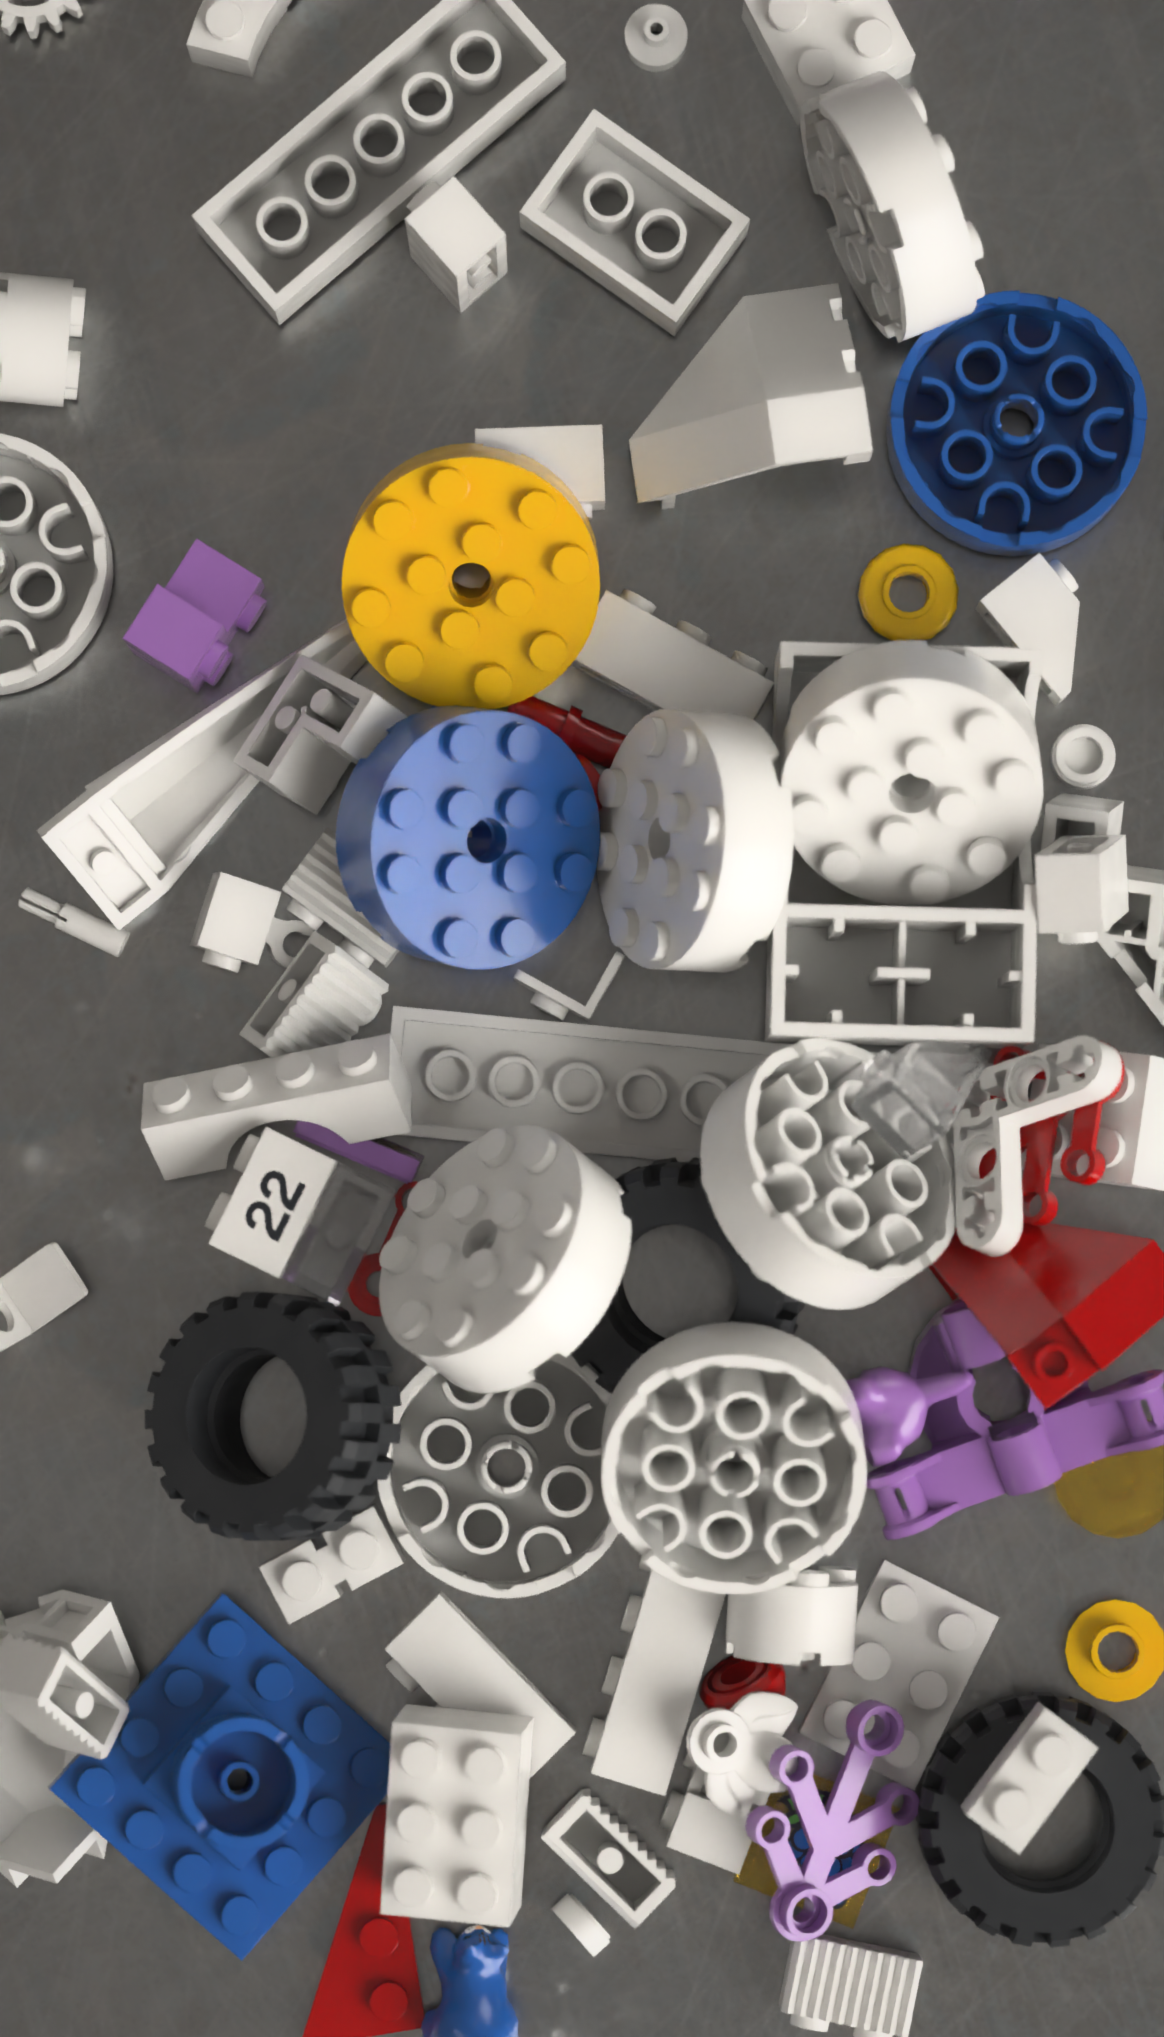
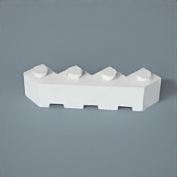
M1068 793L1059 794L1046 803L1041 851L1061 836L1120 835L1124 801ZM1127 865L1129 912L1115 922L1110 930L1097 933V942L1111 959L1113 957L1137 986L1135 991L1164 1026V870Z

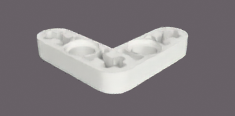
M1087 1035L1076 1036L976 1071L965 1077L959 1084L953 1100L956 1227L958 1237L964 1245L992 1257L1002 1256L1015 1246L1022 1233L1023 1226L1020 1127L1099 1101L1108 1096L1116 1088L1122 1072L1121 1057L1115 1048ZM1045 1071L1046 1083L1042 1093L1036 1099L1029 1101L1027 1093L1031 1080L1039 1072ZM1085 1072L1084 1078L1077 1076V1074ZM990 1093L997 1096V1098L990 1100ZM995 1148L997 1154L996 1164L988 1176L980 1179L979 1164L987 1151Z

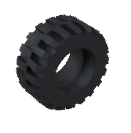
M676 1157L660 1159L642 1168L638 1166L615 1179L624 1192L620 1195L623 1214L631 1220L630 1248L643 1234L665 1225H683L700 1231L720 1246L730 1260L736 1275L738 1299L734 1312L728 1322L760 1324L785 1331L791 1335L795 1334L798 1328L796 1320L798 1314L803 1310L805 1303L756 1277L749 1264L733 1247L716 1219L707 1193L702 1186L701 1158L694 1157L689 1162H677ZM622 1275L616 1292L603 1315L585 1339L570 1354L581 1368L589 1362L601 1374L595 1383L611 1393L615 1390L627 1370L649 1349L666 1338L649 1329L634 1313L624 1291Z
M243 1292L240 1297L225 1296L210 1302L206 1309L207 1313L194 1312L181 1324L179 1330L184 1335L182 1339L169 1338L159 1356L160 1359L165 1361L161 1372H152L147 1392L154 1393L152 1410H145V1429H153L155 1443L148 1445L147 1448L152 1466L163 1467L166 1475L160 1478V1484L169 1498L185 1499L181 1505L182 1513L196 1524H208L212 1533L226 1538H243L244 1541H303L318 1538L323 1531H336L351 1522L353 1516L351 1510H365L377 1496V1490L372 1487L375 1480H387L394 1464V1460L387 1457L390 1443L399 1444L402 1424H393V1407L402 1405L399 1386L389 1385L386 1374L393 1371V1366L385 1350L371 1349L370 1346L375 1342L373 1332L363 1322L350 1321L349 1311L337 1304L319 1302L317 1297ZM278 1356L292 1369L300 1382L305 1397L307 1417L304 1436L294 1458L280 1473L270 1478L255 1465L246 1450L240 1428V1412L245 1391L253 1376L265 1363Z
M1032 1692L1030 1696L1015 1697L1011 1694L994 1699L996 1704L981 1711L975 1708L962 1717L964 1722L953 1733L946 1732L936 1746L938 1752L931 1764H927L920 1779L922 1790L916 1821L919 1825L920 1838L918 1840L923 1857L932 1873L931 1875L948 1901L961 1915H966L978 1928L992 1936L999 1934L1009 1938L1014 1944L1032 1947L1033 1942L1048 1943L1051 1948L1069 1946L1070 1939L1083 1935L1090 1940L1105 1933L1104 1925L1119 1916L1123 1921L1137 1907L1132 1902L1143 1889L1149 1892L1158 1876L1154 1868L1158 1856H1164V1796L1158 1783L1161 1780L1153 1762L1142 1750V1745L1131 1733L1105 1712H1101L1087 1702L1071 1696L1069 1698L1054 1696L1051 1692ZM1037 1702H1040L1098 1747V1750L1081 1771L1094 1787L1100 1802L1102 1819L1098 1840L1091 1853L1081 1864L1064 1875L1050 1879L1023 1877L1003 1867L988 1850L982 1835L981 1825L967 1816L960 1807Z

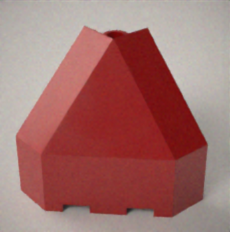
M1023 1222L1022 1233L1015 1246L1002 1256L992 1257L964 1245L958 1237L956 1227L944 1252L927 1267L950 1300L954 1301L959 1297L990 1334L1045 1410L1099 1370L1103 1371L1164 1317V1253L1155 1240L1150 1238L1053 1223L1045 1226H1034Z

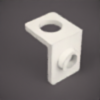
M618 951L615 952L586 1006L519 969L513 978L515 982L535 992L530 1001L535 1007L561 1021L565 1019L568 1012H571L589 1022L620 968L625 955Z
M51 1242L0 1278V1311L5 1316L8 1325L7 1332L0 1330V1352L32 1335L87 1296L88 1289L58 1243Z

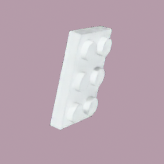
M882 1559L856 1613L854 1662L829 1667L798 1732L845 1756L851 1742L846 1733V1719L849 1712L863 1701L878 1700L899 1712L904 1722V1734L900 1744L893 1752L881 1757L874 1756L870 1769L915 1790L996 1626L999 1616ZM874 1715L866 1722L864 1734L872 1730L875 1723Z

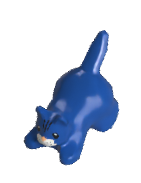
M481 1925L470 1926L465 1929L458 1940L449 1928L440 1927L432 1934L430 1951L441 1982L442 1999L439 2007L426 2012L421 2025L422 2037H518V2019L514 2008L507 1998L506 1964L509 1944L508 1934L504 1930L493 1928L489 1931Z

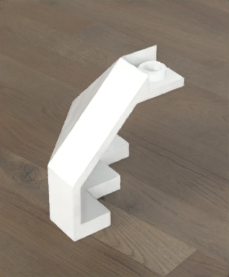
M838 283L742 297L628 440L637 503L660 500L661 509L674 508L675 497L678 494L783 465L841 457L843 458V465L868 462L870 460L873 447L864 386L860 371L856 372L855 349L847 319L843 320L842 296Z
M62 1589L38 1597L40 1607L38 1609L8 1619H4L0 1610V1644L5 1636L13 1633L16 1637L22 1635L26 1640L32 1638L35 1642L41 1640L46 1645L51 1643L55 1647L61 1646L124 1700L138 1686L140 1673L110 1601ZM0 1705V1873L17 1888L28 1876L57 1884L84 1853L104 1859L108 1841L47 1788L77 1753L43 1744L42 1739H38L36 1734L30 1733L29 1728H25L23 1723L17 1722L16 1717L9 1716V1711L2 1710Z

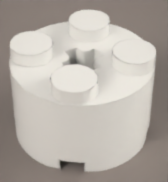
M0 272V401L63 407L64 399L77 400L81 351L68 350L69 336L82 338L86 288L73 287L74 279Z
M818 1566V1571L802 1570L797 1573L798 1579L770 1590L745 1594H728L725 1653H733V1657L744 1660L786 1665H800V1661L814 1660L815 1654H821L820 1666L853 1663L858 1597L857 1569L843 1566Z

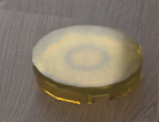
M1164 1444L1149 1450L1108 1456L1062 1473L1061 1478L1053 1483L1057 1501L1072 1521L1092 1534L1117 1539L1143 1534L1164 1519Z

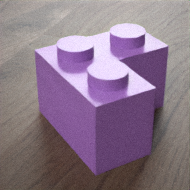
M196 538L166 587L163 588L159 584L155 586L124 635L123 640L134 655L198 694L205 682L215 686L226 671L233 658V654L228 651V645L240 628L248 633L262 614L267 604V600L260 596L265 588L263 581L255 574Z

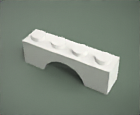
M390 1033L169 1077L143 1084L141 1131L165 1181L226 1169L228 1155L234 1143L249 1130L274 1121L299 1120L315 1123L337 1133L349 1144L412 1132V1084Z

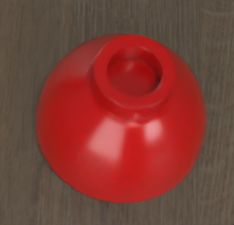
M732 1655L718 1663L708 1672L700 1686L699 1697L708 1710L714 1708L730 1710L737 1701L751 1692L765 1691L785 1696L786 1672L784 1665L735 1658Z

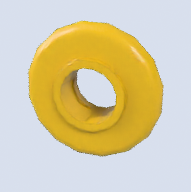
M903 543L885 548L869 561L860 577L858 600L863 617L878 634L891 641H925L932 639L948 626L957 610L959 588L953 569L942 555L924 545ZM912 576L923 583L927 593L923 607L916 611L906 612L894 606L890 600L889 591L892 586L891 583L897 578Z
M1117 1599L1096 1603L1078 1616L1068 1632L1065 1654L1069 1671L1080 1688L1097 1699L1113 1702L1135 1699L1151 1689L1164 1671V1632L1154 1616L1136 1603ZM1119 1631V1633H1124L1133 1640L1135 1653L1129 1665L1115 1671L1103 1665L1097 1651L1103 1637L1109 1633Z

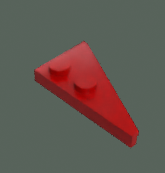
M387 1802L379 1803L374 1809L303 2037H371L421 2029L425 2008L411 1919L406 1916L380 1914Z

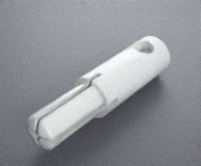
M29 887L21 893L18 901L20 908L55 924V928L116 957L121 955L130 936V932L125 929L118 930L114 924L68 902L62 904Z

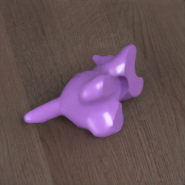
M878 1366L863 1370L857 1378L846 1380L859 1409L867 1461L873 1467L885 1466L896 1461L903 1449L920 1437L928 1407L935 1402L956 1396L969 1387L973 1381V1375L967 1371L943 1373L924 1379H915L907 1372Z

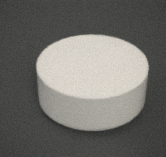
M1089 724L1075 725L1063 731L1055 740L1050 753V763L1056 777L1066 786L1081 790L1090 789L1102 783L1112 772L1116 759L1115 747L1110 737L1100 728Z
M567 1893L551 1908L555 1915L593 1957L610 1943L609 1934L573 1894L569 1895Z

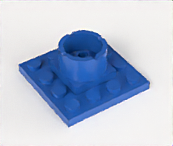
M220 1592L125 1699L130 1711L108 1756L103 1759H97L77 1753L47 1788L242 1961L388 1794L391 1743L229 1597ZM243 1768L247 1774L246 1784L239 1790H230L227 1785L229 1774L235 1769Z

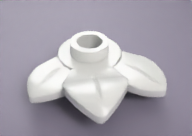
M751 1692L744 1695L730 1710L724 1708L710 1709L700 1714L691 1723L687 1733V1751L693 1763L704 1770L706 1795L718 1809L727 1814L744 1818L753 1804L755 1790L767 1793L788 1790L786 1785L772 1777L769 1770V1762L776 1749L787 1744L793 1745L786 1738L782 1737L798 1709V1705L793 1700L773 1692ZM722 1732H727L729 1741L726 1748L720 1753H715L713 1750L715 1737ZM797 1756L790 1759L786 1764V1776H790L796 1771L798 1767Z

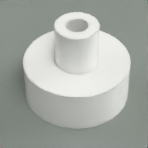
M656 3L645 5L637 9L627 21L624 35L625 50L631 61L644 70L651 72L668 70L675 66L685 53L688 38L687 26L682 16L672 7ZM652 32H659L660 34L654 35Z

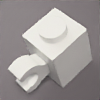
M216 872L212 874L190 946L205 950L201 962L238 973L241 963L258 965L264 945H266L273 961L287 968L295 957L289 956L284 951V938L291 932H296L303 936H311L314 929L303 921H286L274 917L281 891L223 872Z

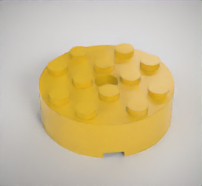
M478 443L452 444L420 453L394 468L380 480L368 494L356 514L347 540L342 568V597L346 618L355 641L369 663L393 686L413 698L437 707L456 705L491 710L521 702L539 693L559 678L575 661L591 633L600 598L598 550L591 524L582 505L566 484L547 467L522 453L519 455ZM465 563H477L485 567L489 571L490 576L481 588H467L455 581L454 570Z

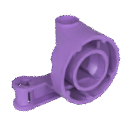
M960 1298L937 1311L915 1340L908 1373L915 1379H924L943 1373L967 1371L973 1375V1381L969 1387L956 1396L935 1402L928 1407L923 1430L932 1443L931 1450L894 1461L885 1466L878 1467L867 1474L866 1488L874 1489L886 1521V1525L882 1528L885 1539L895 1540L914 1535L928 1529L938 1521L961 1509L1005 1493L1009 1496H1017L1039 1490L1056 1482L1061 1478L1062 1473L1105 1457L1149 1450L1163 1445V1370L1153 1369L1144 1371L1095 1391H1091L1087 1379L1046 1410L1030 1390L1026 1401V1411L1012 1419L992 1421L990 1415L983 1413L974 1406L972 1394L976 1381L972 1368L1005 1357V1354ZM1142 1399H1145L1152 1415L1151 1421L1146 1420L1141 1406ZM896 1488L901 1490L907 1509L902 1508Z

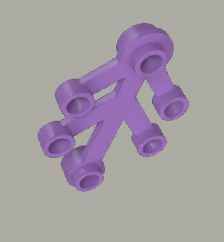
M866 1700L859 1703L847 1716L846 1733L851 1742L825 1809L812 1777L814 1761L809 1753L794 1745L787 1744L776 1749L770 1758V1773L775 1780L787 1786L809 1845V1850L801 1870L787 1840L791 1828L789 1819L785 1814L771 1806L763 1805L755 1808L747 1817L745 1825L747 1836L750 1840L763 1847L778 1886L769 1907L771 1923L780 1935L791 1941L802 1942L819 1937L827 1930L832 1921L833 1906L871 1885H885L893 1878L896 1871L894 1855L876 1843H866L860 1846L853 1855L851 1867L827 1878L835 1857L893 1825L904 1826L911 1823L918 1815V1803L920 1801L918 1795L912 1789L900 1783L892 1782L879 1790L874 1805L851 1817L874 1756L881 1757L893 1752L900 1744L904 1734V1722L899 1712L878 1700ZM874 1715L875 1723L872 1730L864 1734L866 1722ZM797 1756L798 1767L792 1775L786 1776V1764L790 1759ZM903 1794L904 1802L902 1808L892 1814L891 1806L894 1799ZM774 1818L775 1825L773 1831L768 1836L762 1837L761 1830L763 1824L768 1819ZM880 1855L878 1869L869 1874V1862L875 1856ZM804 1898L802 1911L798 1915L792 1916L795 1905Z

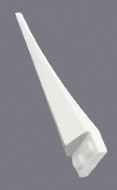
M347 618L84 786L86 788L84 793L37 830L42 839L118 930L122 929L170 890L204 846L260 781L232 761L299 656L302 654L348 679H351L367 661L352 635Z

